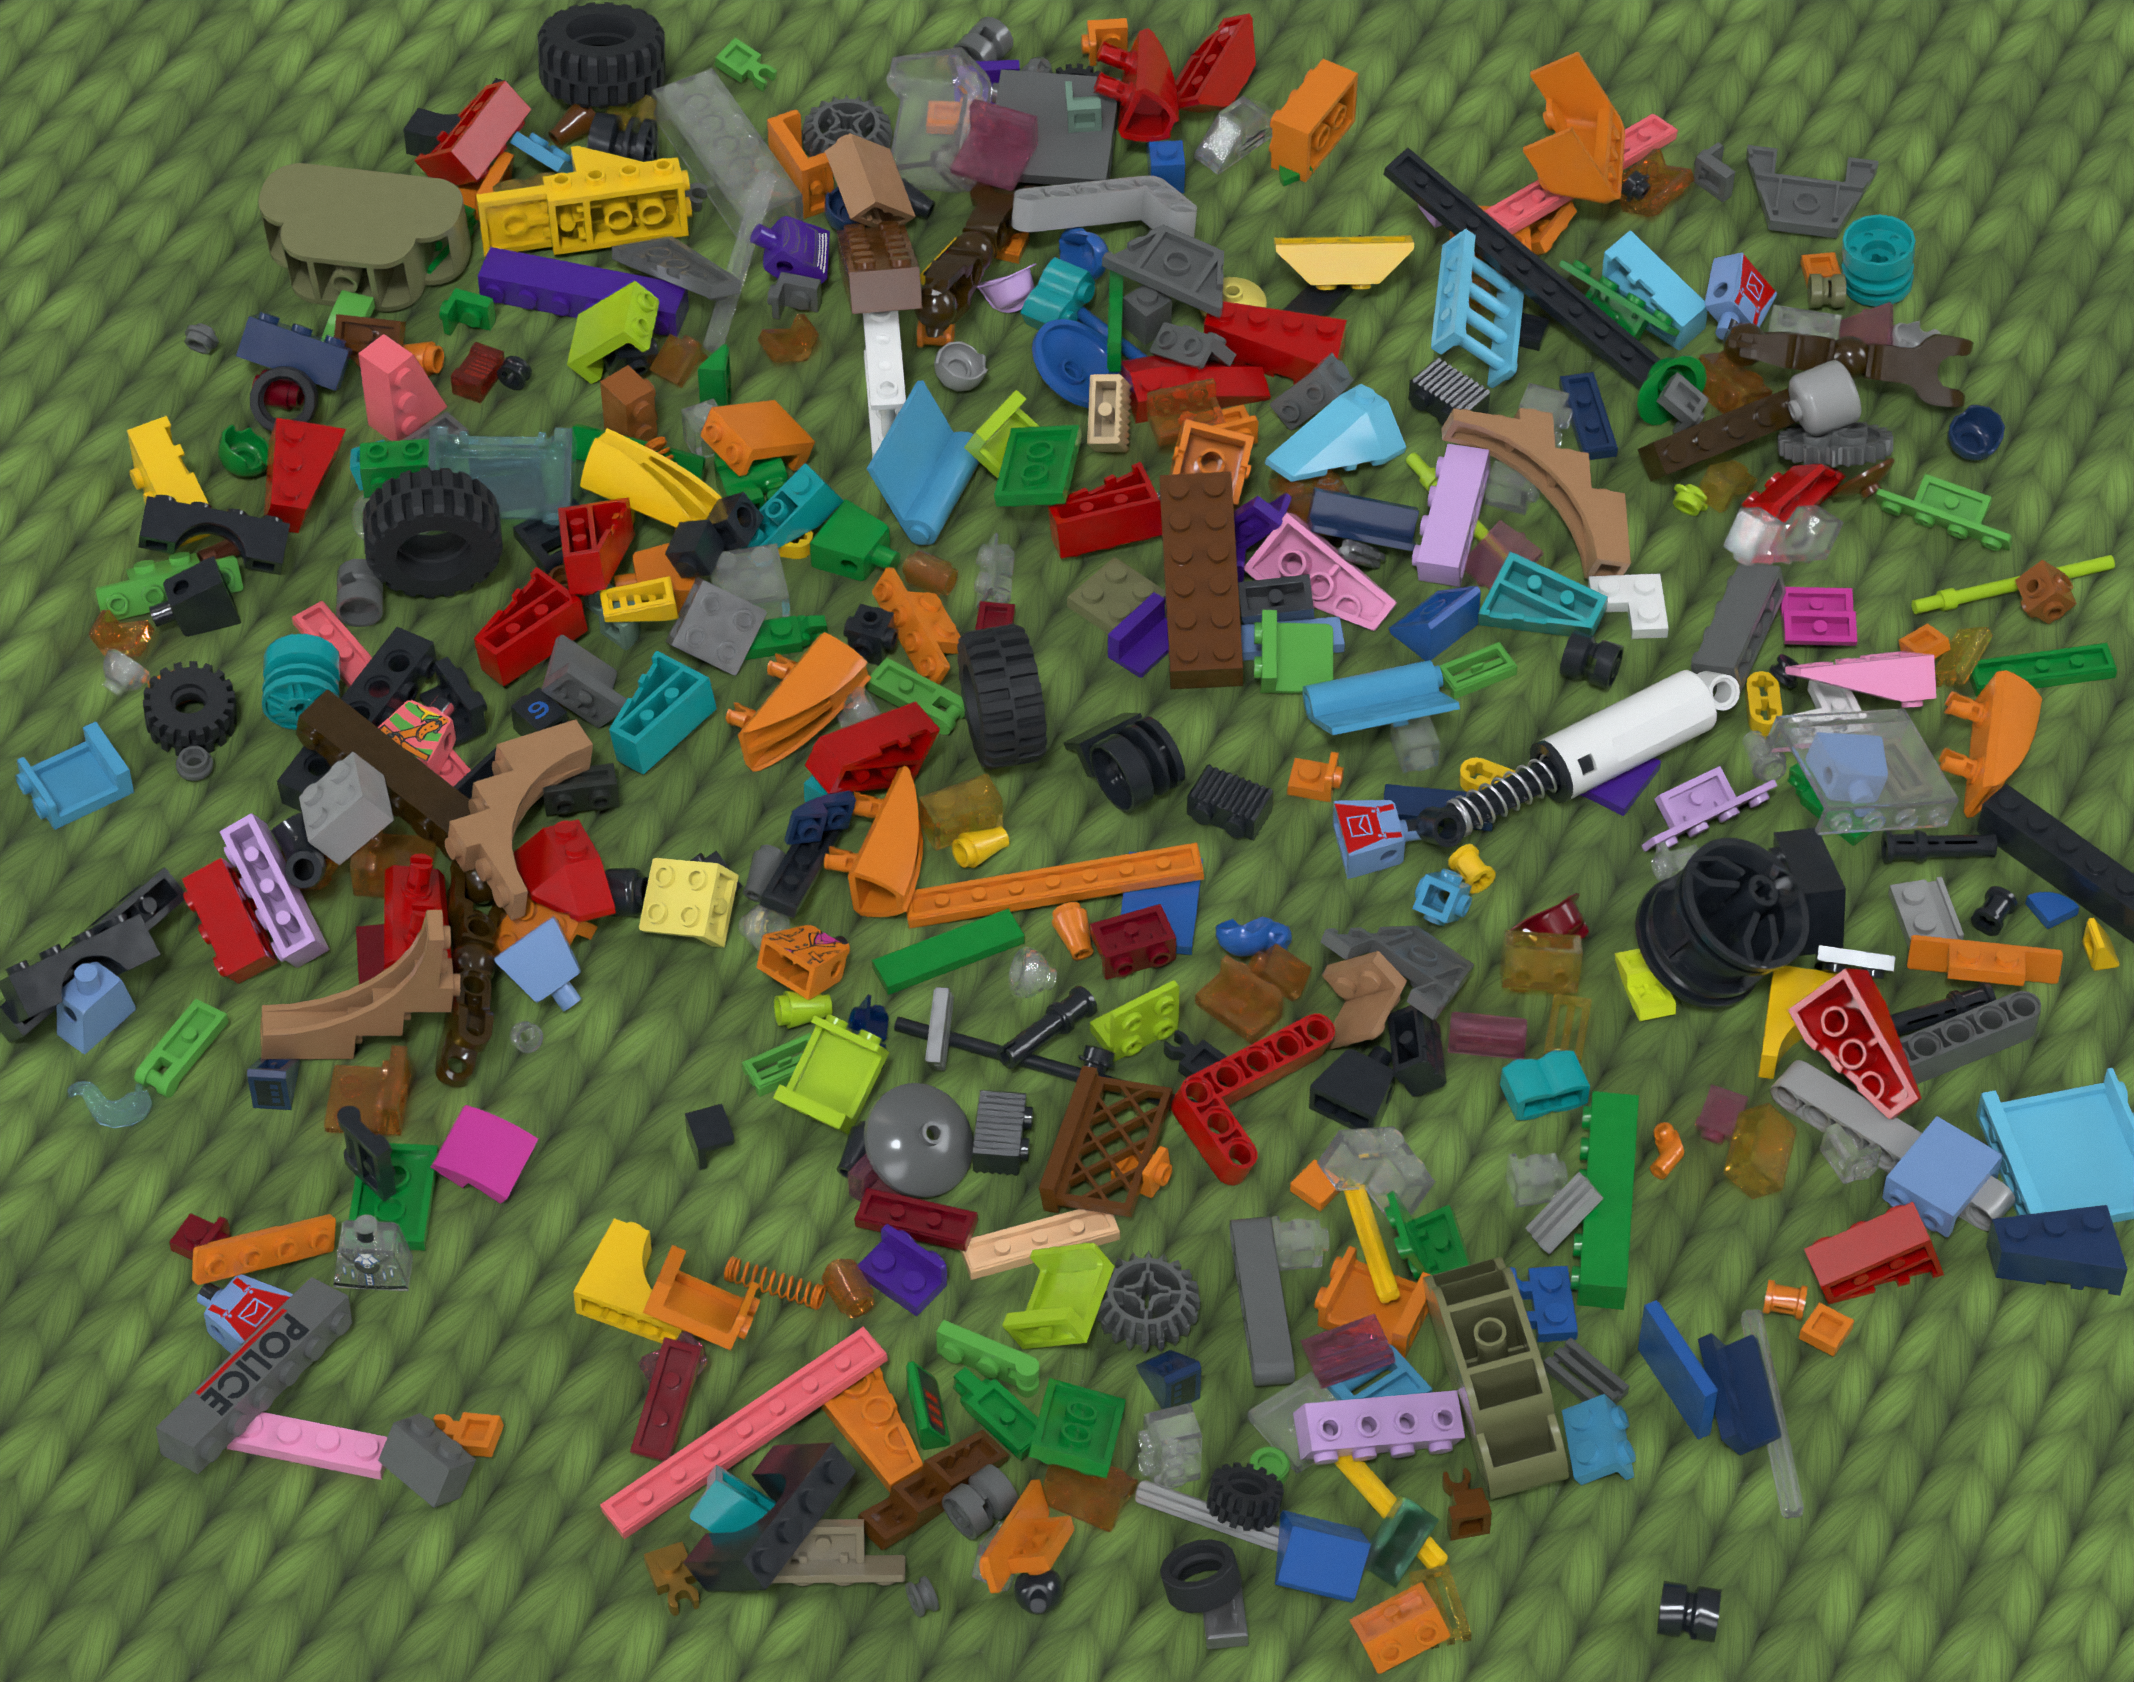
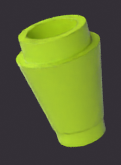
M784 991L783 995H777L774 999L776 1022L778 1026L786 1025L790 1029L810 1023L814 1015L822 1019L827 1017L828 1014L832 1015L831 997L829 994H819L807 1000L796 992Z

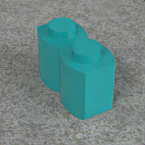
M1054 257L1044 269L1038 285L1028 295L1020 314L1027 325L1038 330L1047 322L1056 319L1077 321L1078 310L1085 303H1088L1094 295L1095 281L1089 271Z
M1554 1050L1538 1060L1517 1059L1503 1067L1501 1072L1500 1086L1516 1120H1531L1544 1116L1551 1111H1568L1588 1103L1590 1084L1574 1051Z

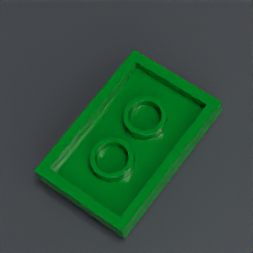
M1080 425L1011 428L994 492L996 507L1066 504L1082 438Z
M389 1143L392 1148V1153L390 1154L391 1162L396 1172L394 1176L396 1194L384 1202L355 1175L346 1232L347 1247L425 1251L437 1171L430 1166L438 1154L439 1148L438 1145ZM356 1231L360 1234L373 1232L374 1241L370 1243L358 1241Z
M1049 1378L1028 1457L1039 1459L1045 1464H1056L1074 1469L1084 1475L1099 1476L1107 1479L1126 1399Z

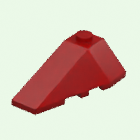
M1158 356L1121 361L1122 377L1132 386L1129 389L1132 393L1129 398L1132 400L1130 406L1135 424L1266 401L1271 398L1263 368L1259 366L1231 364L1229 367L1216 362L1206 361L1204 367L1198 369Z
M1845 968L1788 1009L1805 1042L1811 1048L1824 1055L1831 1062V1066L1838 1073H1843L1857 1086V1090L1888 1119L1893 1120L1922 1099L1886 1002L1868 970Z

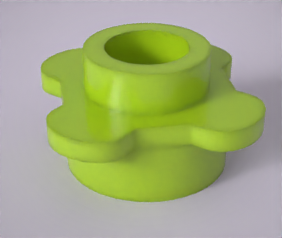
M1681 484L1675 485L1674 490L1677 494L1675 495L1673 505L1679 511L1687 515L1697 516L1700 511L1707 510L1708 505L1705 504L1707 496L1700 488L1691 484L1685 486Z

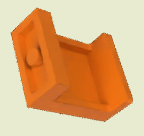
M797 109L767 119L770 169L804 219L823 213L825 211L826 194L834 190L833 172L826 153L808 158L803 151L801 114Z
M775 400L711 407L701 431L703 440L738 476L747 475L752 461L781 457L792 471H797L804 463H807L815 444L813 438Z
M672 1245L643 1313L731 1351L736 1338L739 1337L744 1340L760 1303V1299L754 1297L759 1284L751 1281L745 1296L739 1297L679 1271L686 1250Z
M1349 1246L1343 1258L1337 1256L1330 1271V1279L1332 1280L1328 1288L1322 1286L1317 1294L1314 1308L1318 1310L1317 1326L1379 1350L1390 1344L1406 1359L1429 1313L1423 1277L1430 1276V1274L1422 1272L1417 1283L1394 1275L1400 1292L1397 1300H1391L1389 1303H1382L1379 1300V1296H1377L1368 1265L1356 1259L1357 1248Z

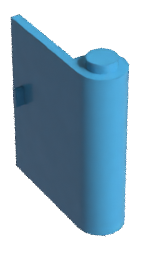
M923 380L916 382L868 465L867 471L908 538L918 545H930L938 538L980 462L964 449V446L974 434L963 431L953 432Z
M1431 660L1303 686L1302 689L1303 702L1308 719L1331 735L1393 723V727L1408 725L1409 719L1460 709L1458 701L1439 691V687H1443L1442 672L1440 667L1434 666Z

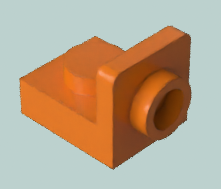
M1127 18L1087 20V34H1081L1082 54H1088L1090 66H1096V54L1103 41L1127 51Z
M1331 752L1329 763L1295 758L1288 782L1287 795L1331 802L1334 788L1341 789L1344 775V767L1338 766L1339 753Z

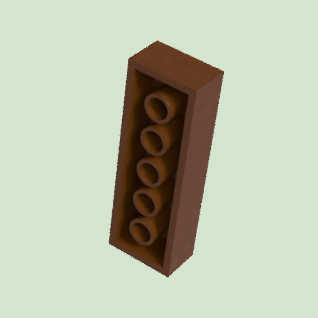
M884 221L878 223V227L865 228L864 224H848L844 226V230H837L839 270L852 314L922 309L920 268L905 225H899L897 221Z
M1231 472L1160 475L1170 689L1243 686Z

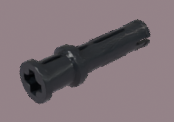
M1884 830L1881 838L1882 860L1884 864H1891L1893 860H1914L1915 863H1922L1927 858L1995 857L1997 855V837L1995 833L1980 835H1927L1922 830H1915L1913 834H1892L1890 830Z
M1980 982L1977 988L1963 992L1958 990L1950 991L1946 995V999L1892 1014L1891 1018L1897 1034L1900 1036L1925 1029L1996 1000V996L1990 983Z
M1082 986L1072 988L1069 991V996L1060 1003L1053 1002L1050 1004L1041 1019L997 1049V1056L1004 1066L1007 1065L1009 1069H1012L1058 1034H1069L1075 1028L1077 1022L1084 1017L1090 1018L1097 1012V1003L1093 995Z

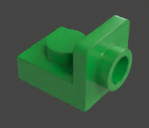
M455 288L449 299L442 302L439 311L444 334L452 335L459 322L470 327L491 331L496 322L493 298Z

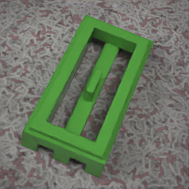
M1497 642L1442 664L1439 667L1442 672L1444 687L1446 690H1451L1450 695L1453 699H1457L1517 675L1518 666L1502 644ZM1498 656L1500 657V658L1495 659V660H1493V661H1490V662H1488V663H1485V664L1483 663V662L1488 661V660H1490V659H1493V658H1495V657H1498ZM1471 667V669L1468 671L1452 676L1455 673H1458Z
M810 1033L742 1062V1070L745 1075L749 1076L751 1085L756 1087V1093L759 1097L777 1090L779 1084L782 1086L788 1085L802 1054L792 1058L791 1056L805 1050L811 1037ZM777 1062L776 1065L757 1073V1070Z

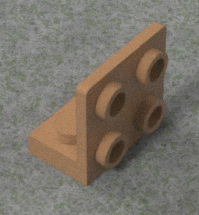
M1379 951L1329 964L1322 974V977L1333 987L1335 993L1345 1000L1333 1023L1335 1035L1327 1050L1342 1046L1347 1047L1353 1043L1377 1038L1384 1031L1385 1021L1391 1010L1399 1003L1400 994L1407 980Z

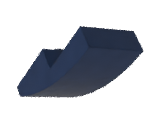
M843 791L827 794L807 801L794 809L791 813L784 839L786 844L821 841L823 831L849 828L856 802L852 792Z

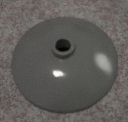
M921 1083L903 1084L884 1093L874 1103L868 1113L864 1127V1144L867 1157L879 1178L896 1192L913 1198L936 1197L954 1188L967 1173L973 1155L971 1127L960 1106L942 1090ZM927 1129L932 1131L934 1140L928 1138L926 1134Z

